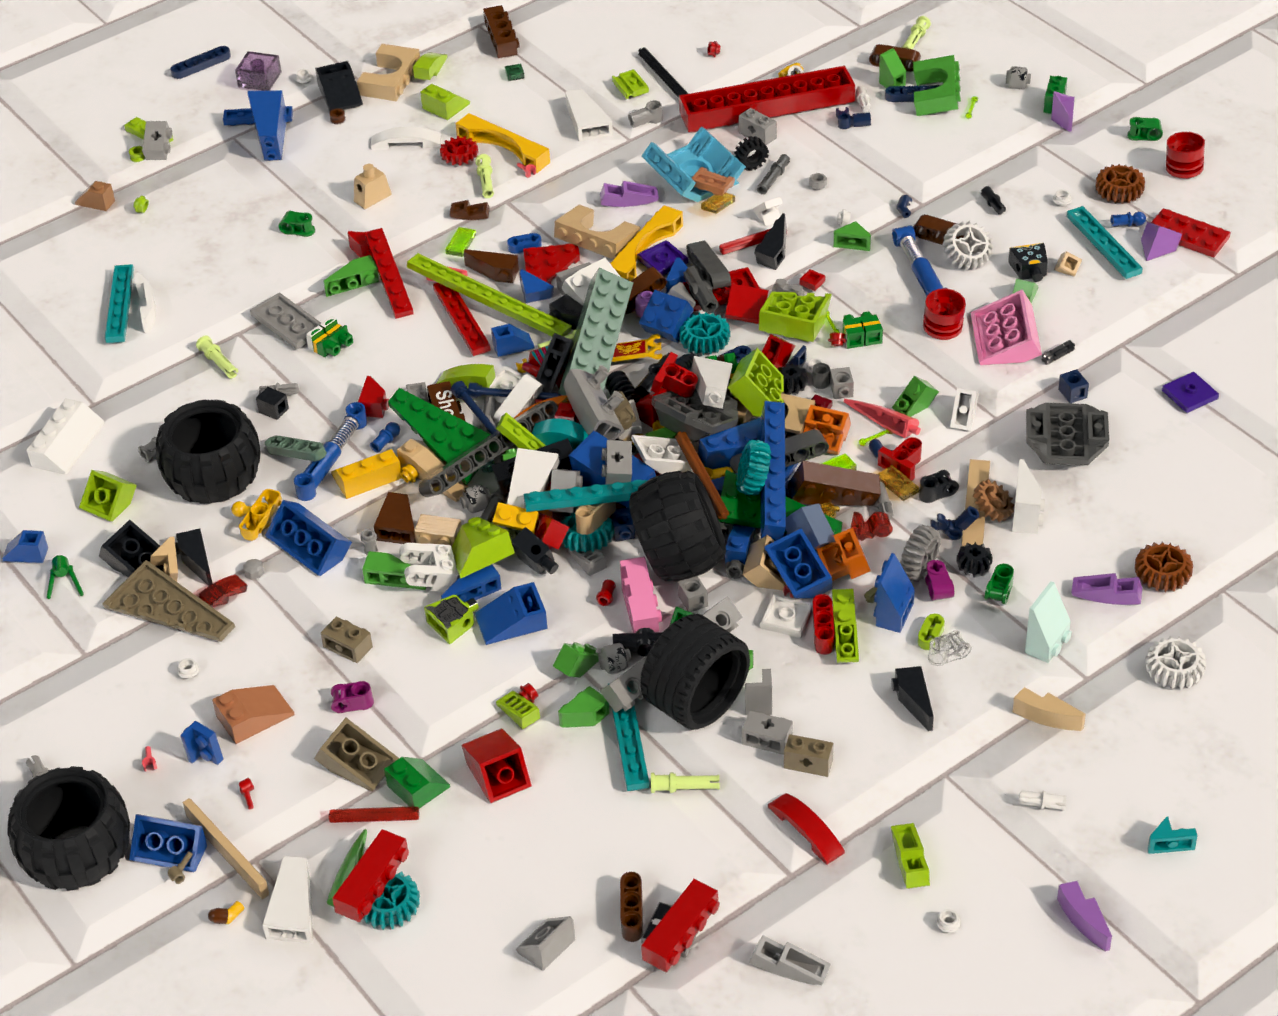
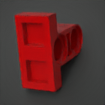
M670 352L653 381L651 391L658 394L660 389L664 387L682 397H690L694 394L698 377L693 372L675 364L678 355Z
M916 437L907 438L893 451L883 446L878 450V466L911 483L915 479V465L921 461V440Z

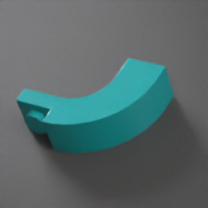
M547 419L538 422L532 431V434L546 446L568 438L573 450L589 436L581 424L566 419Z

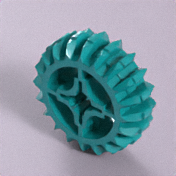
M698 312V315L691 314V317H687V321H684L683 326L680 327L679 339L683 347L688 349L689 352L694 351L695 355L698 353L703 355L709 353L711 355L712 352L718 353L719 349L723 350L728 345L731 336L730 326L725 318H721V315L715 316L714 312L711 314H707V312L700 314Z
M749 440L745 445L738 464L736 485L739 492L754 496L761 492L770 466L771 450L768 443L760 440Z
M575 513L565 516L564 520L560 521L569 527L562 542L564 548H569V551L576 550L577 553L580 551L586 553L591 550L594 552V549L601 550L602 547H607L608 543L612 542L614 527L610 518L588 535L577 532Z
M401 871L392 880L388 881L383 894L377 897L372 904L369 914L364 915L363 918L366 924L371 923L374 928L380 925L384 930L386 926H390L392 929L396 924L403 926L404 920L410 922L411 915H416L417 908L420 905V893L415 881H412L410 875L404 876Z

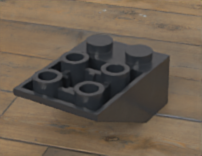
M348 61L315 68L317 84L329 111L337 108L344 110L363 105L353 71Z

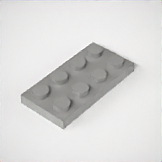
M280 292L250 309L252 317L295 349L306 345V334L321 324L320 321Z

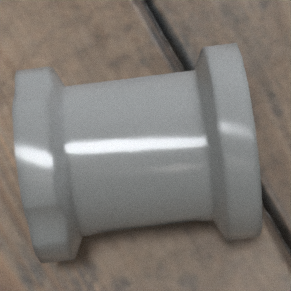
M153 437L151 442L145 446L141 445L138 447L140 456L146 462L151 461V458L156 455L157 437Z

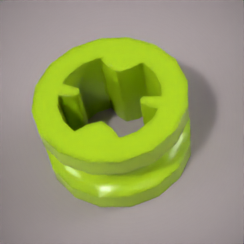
M134 146L129 149L131 161L141 162L145 159L142 151L143 147Z

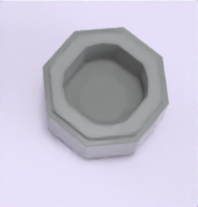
M821 173L812 174L809 178V185L813 189H823L827 185V177Z
M258 559L247 560L243 565L245 577L260 578L264 573L262 561Z

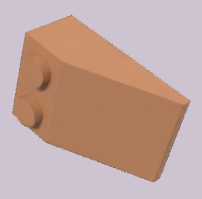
M275 685L233 689L212 699L216 717L235 744L295 715Z

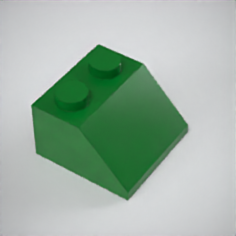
M401 757L384 768L387 786L413 811H417L450 788V784L423 759Z

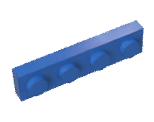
M285 106L287 112L286 122H292L293 108L292 106ZM251 108L224 110L223 124L231 126L254 124Z

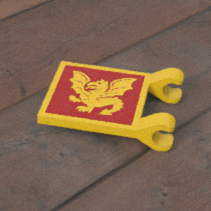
M653 334L648 339L617 343L612 362L644 357L656 360L661 359L662 354L654 353L656 350H661V342H654L655 339H660V335Z

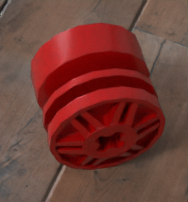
M1178 132L1171 135L1167 139V172L1178 178H1192L1201 174L1204 170V138L1194 132Z
M947 288L937 289L928 294L925 300V313L923 316L925 332L931 337L940 340L957 337L963 328L966 307L965 298L957 291Z

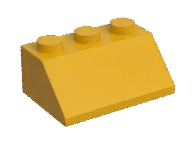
M392 449L331 471V475L346 499L402 479L400 476V461Z

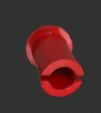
M607 579L603 582L601 591L596 596L597 602L600 605L608 606L612 603V595L616 588L614 581Z

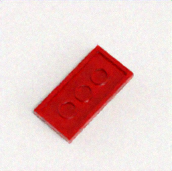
M1164 208L1151 222L1182 233L1179 242L1180 246L1213 258L1228 241L1231 234L1230 231Z
M748 267L729 271L731 284L760 289ZM684 282V283H683L684 286L686 287V289H687L688 292L690 293V291H689V286H688L687 282ZM731 286L712 290L718 301V306L728 303ZM694 300L696 305L693 308V312L702 310L697 300Z

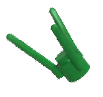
M63 555L55 556L51 562L52 569L50 570L47 599L51 598L55 576L63 577L67 573L70 574L79 595L83 596L84 593L73 571V566L69 565L68 558Z

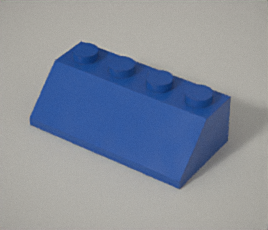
M286 500L282 501L265 534L267 538L318 576L323 575L343 561L352 544L350 540L301 504Z

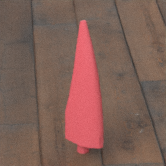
M844 398V403L896 435L906 438L912 433L915 435L920 433L921 429L918 427V419L875 404Z

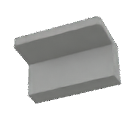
M762 669V683L745 684V712L747 716L750 710L772 715L771 669Z

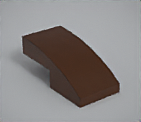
M469 200L451 203L450 216L462 220L487 219L490 207L488 202L470 205Z

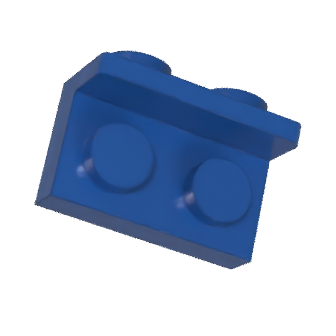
M196 720L189 727L185 728L180 735L188 760L192 764L200 756L204 760L212 761L217 765L224 759L215 732Z

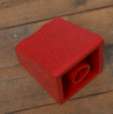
M502 728L461 745L466 763L490 803L532 786L521 747Z

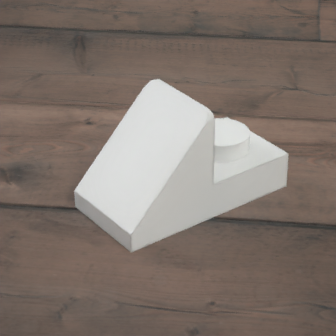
M781 197L766 201L753 208L754 213L764 225H771L776 219H779L780 214L777 207L783 204Z

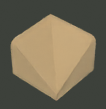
M1065 251L1060 255L1054 270L1075 276L1082 259Z

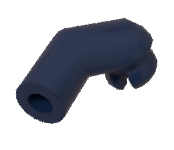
M902 195L896 206L904 218H908L911 215V211L907 206L910 205L909 202H912V198L908 195Z
M873 439L869 442V449L874 457L878 458V450L883 445L879 440Z

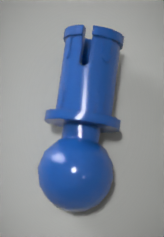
M1139 211L1135 212L1133 216L1130 212L1121 215H1111V226L1127 225L1131 227L1132 223L1141 226L1146 222V215Z
M395 422L388 423L385 429L379 432L380 435L370 443L371 449L377 453L380 452L387 443L393 441V437L399 435L400 426Z

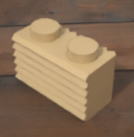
M420 514L417 526L414 529L416 543L451 545L452 547L462 526L461 519Z

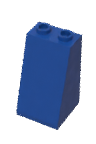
M282 90L248 91L252 117L264 160H282L287 120Z
M593 431L569 455L572 470L580 471V476H583L582 487L595 484L605 485V477H602V465H605V461L602 460V448H606L607 440L609 439L596 431ZM632 455L631 482L634 480L648 481L656 477L653 468ZM629 500L616 502L625 507H629Z

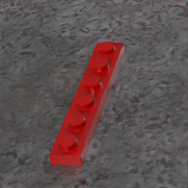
M379 228L365 232L367 244L377 266L395 319L413 315L412 305L383 229Z
M440 283L433 284L436 295L471 354L476 356L491 351L488 340L459 292Z

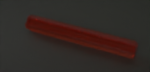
M417 806L329 810V821L331 823L418 820L420 816L419 807Z

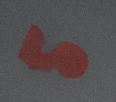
M859 512L853 513L851 528L853 527L858 540L873 539L875 535L882 538L887 537L893 531L889 516L886 513L874 512L866 522H864L862 514Z

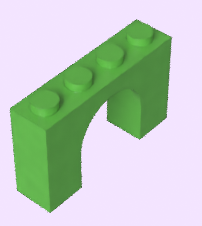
M954 55L913 62L917 86L935 82L944 83L934 89L914 92V105L917 116L958 109V102H961L959 61H955Z

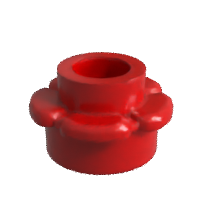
M717 41L708 43V55L716 57V54L720 53V44Z
M830 333V338L828 339V342H831V346H843V343L847 341L844 333Z
M530 683L520 686L521 691L519 695L534 703V700L538 697L535 688Z

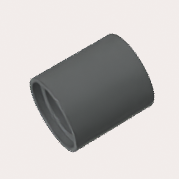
M817 363L812 368V384L817 389H825L830 385V367L826 363Z

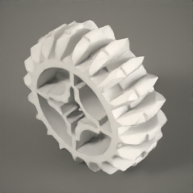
M963 221L959 224H954L948 229L943 239L944 253L948 254L947 259L953 260L952 265L955 263L959 264L958 268L964 266L965 270L970 267L972 270L982 267L992 255V238L987 237L989 232H983V227L978 228L977 223L971 225L970 221L966 224ZM964 235V238L955 239L957 236ZM980 252L979 255L972 256V253Z
M1170 636L1168 640L1161 638L1159 642L1155 641L1153 646H1150L1145 659L1146 671L1149 672L1150 678H1155L1156 683L1162 682L1163 687L1166 685L1171 686L1172 690L1174 687H1179L1182 690L1184 686L1190 688L1192 684H1197L1199 679H1202L1204 676V671L1206 670V657L1202 652V648H1197L1196 642L1189 643L1188 639L1181 640L1180 637L1173 639Z

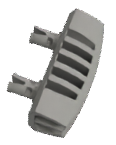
M600 365L594 374L581 369H571L565 378L564 389L580 424L588 435L596 431L609 440L617 439L625 430L614 409L624 401V398H621L623 395L617 391H614L609 399L604 394L600 384L610 375L608 369Z

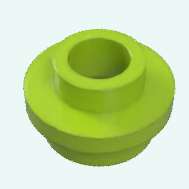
M142 195L139 198L137 197L133 204L135 212L144 213L147 210L149 200Z

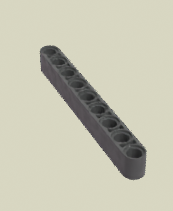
M551 400L539 403L515 418V420L532 433L536 423L555 417L558 406ZM497 430L422 480L419 484L420 494L427 498L442 494L513 446L514 443Z

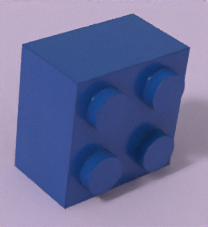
M654 290L639 324L645 332L659 334L662 338L678 343L680 340V327L683 326L684 321H687V317H691L694 309L684 299Z

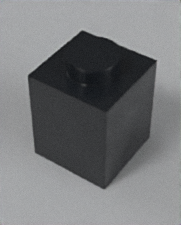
M267 387L256 397L259 413L278 420L289 409L287 395L270 387Z

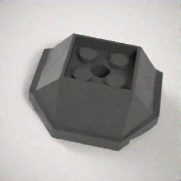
M696 388L694 394L690 397H682L672 391L652 397L651 404L656 409L660 425L675 433L679 431L686 432L692 442L735 427L738 423L737 400L728 395L725 397L723 409L703 405Z
M1043 403L1035 408L1026 409V443L1037 453L1043 463L1089 465L1109 446L1108 412L1099 411L1088 404Z

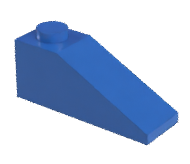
M734 524L726 544L725 564L731 562V560H739L745 565L756 528Z
M491 564L466 577H459L441 595V600L451 595H457L463 602H466L471 598L478 600L502 590L500 574Z

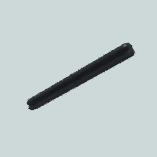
M646 47L638 50L639 56L678 98L679 95L689 94Z

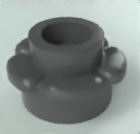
M739 560L727 562L725 564L727 576L732 579H739L743 574L745 565Z

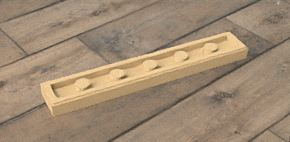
M970 459L965 510L969 506L977 510L979 509V506L974 503L977 499L973 497L975 493L973 490L980 482L989 479L990 461ZM978 510L979 518L966 530H963L962 546L965 547L966 543L972 545L975 542L977 545L983 544L984 511Z
M188 798L183 801L186 817L193 824L203 827L205 838L262 900L269 896L267 882L192 799Z

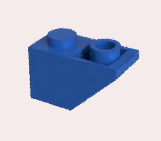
M511 324L491 328L492 343L498 357L534 349L529 333Z
M23 530L8 543L2 558L3 561L43 563L48 551L44 531Z

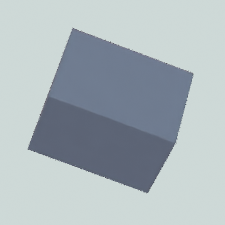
M819 503L801 507L786 517L785 530L789 535L802 528L815 551L818 548L835 542L834 533Z

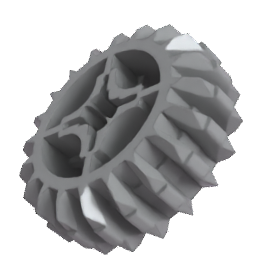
M919 525L913 530L909 540L906 541L900 564L909 580L919 582L921 579H924L925 575L928 574L926 569L927 563L937 558L941 545L940 532L931 526Z

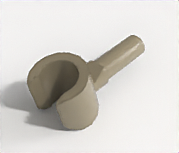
M190 851L187 852L178 866H173L168 870V876L172 882L175 881L176 884H181L185 880L182 870L193 855Z

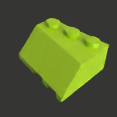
M771 292L760 310L759 330L769 334L782 335L787 338L800 339L805 342H814L825 323L832 294L825 293V297L814 296V293L797 296L795 292Z
M756 348L740 360L728 385V389L753 416L761 417L765 401L784 403V400L781 399V393L784 392V379L781 372Z
M480 517L471 518L468 520V523L463 524L452 545L456 568L460 578L466 577L514 554L509 532Z

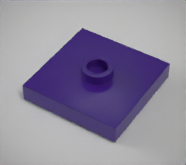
M667 240L637 254L638 261L648 269L651 267L656 268L662 276L670 272L676 257L681 258L685 264L689 263L688 257Z
M1191 372L1162 386V391L1186 413L1219 398V393L1195 372Z

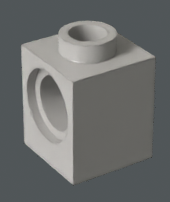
M850 367L830 369V386L834 399L853 397L854 382Z
M698 576L678 582V597L687 611L694 612L708 607V592Z

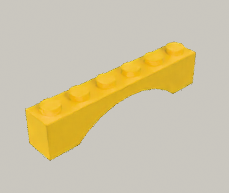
M468 113L455 123L457 136L462 138L466 136V139L472 138L476 143H488L504 147L518 156L524 166L529 164L535 165L536 173L550 163L549 148Z
M663 205L651 220L647 221L645 226L637 232L636 236L610 262L620 277L629 281L637 277V254L645 251L657 241L674 236L683 226V211Z

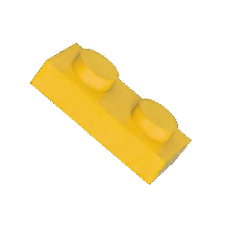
M498 502L493 524L521 531L526 527L534 534L539 512H526L525 508Z

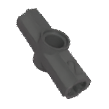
M694 266L688 267L683 272V275L689 286L690 295L694 300H697L703 312L713 313L718 308V301L712 292L710 281L704 279L698 268Z

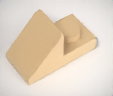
M169 537L151 555L150 563L154 566L163 565V572L177 582L178 566L175 538Z

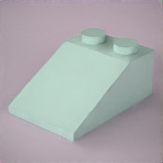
M1050 581L1029 609L1025 653L1047 663L1050 662L1053 656L1057 657L1064 642L1067 643L1072 634V631H1070V618L1057 587L1052 581Z

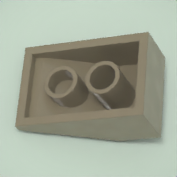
M345 717L319 749L314 759L330 772L373 792L385 777L384 768L398 760L399 757Z

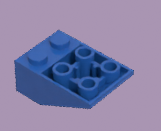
M891 553L888 561L885 560L883 563L882 574L877 575L875 580L877 591L874 602L877 605L873 616L876 617V627L901 633L914 605L915 588L895 553Z
M534 582L511 588L474 613L486 645L548 629L546 610Z

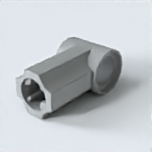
M657 100L649 101L645 108L629 113L628 120L631 126L635 128L648 122L653 124L661 122L663 120L661 102Z

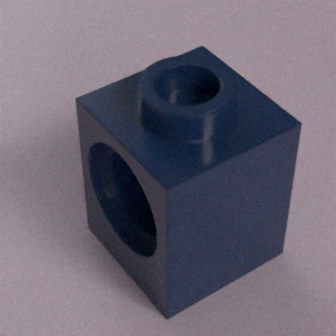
M1078 369L1060 374L1058 390L1069 403H1074L1088 397L1089 383Z
M630 508L616 509L611 515L615 542L635 539V527Z

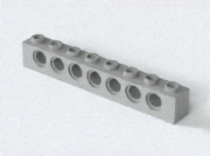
M726 597L702 614L717 624L718 622L719 626L728 632L738 627L739 625L736 622L743 618L729 597ZM646 657L600 691L615 713L622 708L624 711L630 709L636 704L634 700L637 697L640 700L644 698L641 693L640 678Z

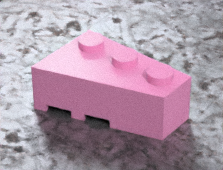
M645 556L621 560L622 593L633 633H636L641 628H650L654 632H658L659 622H662V615L660 609L657 610L656 608L658 607L657 596L653 594V582L649 577Z

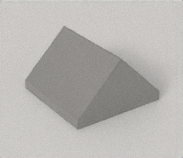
M572 917L548 918L515 950L544 971L575 941Z

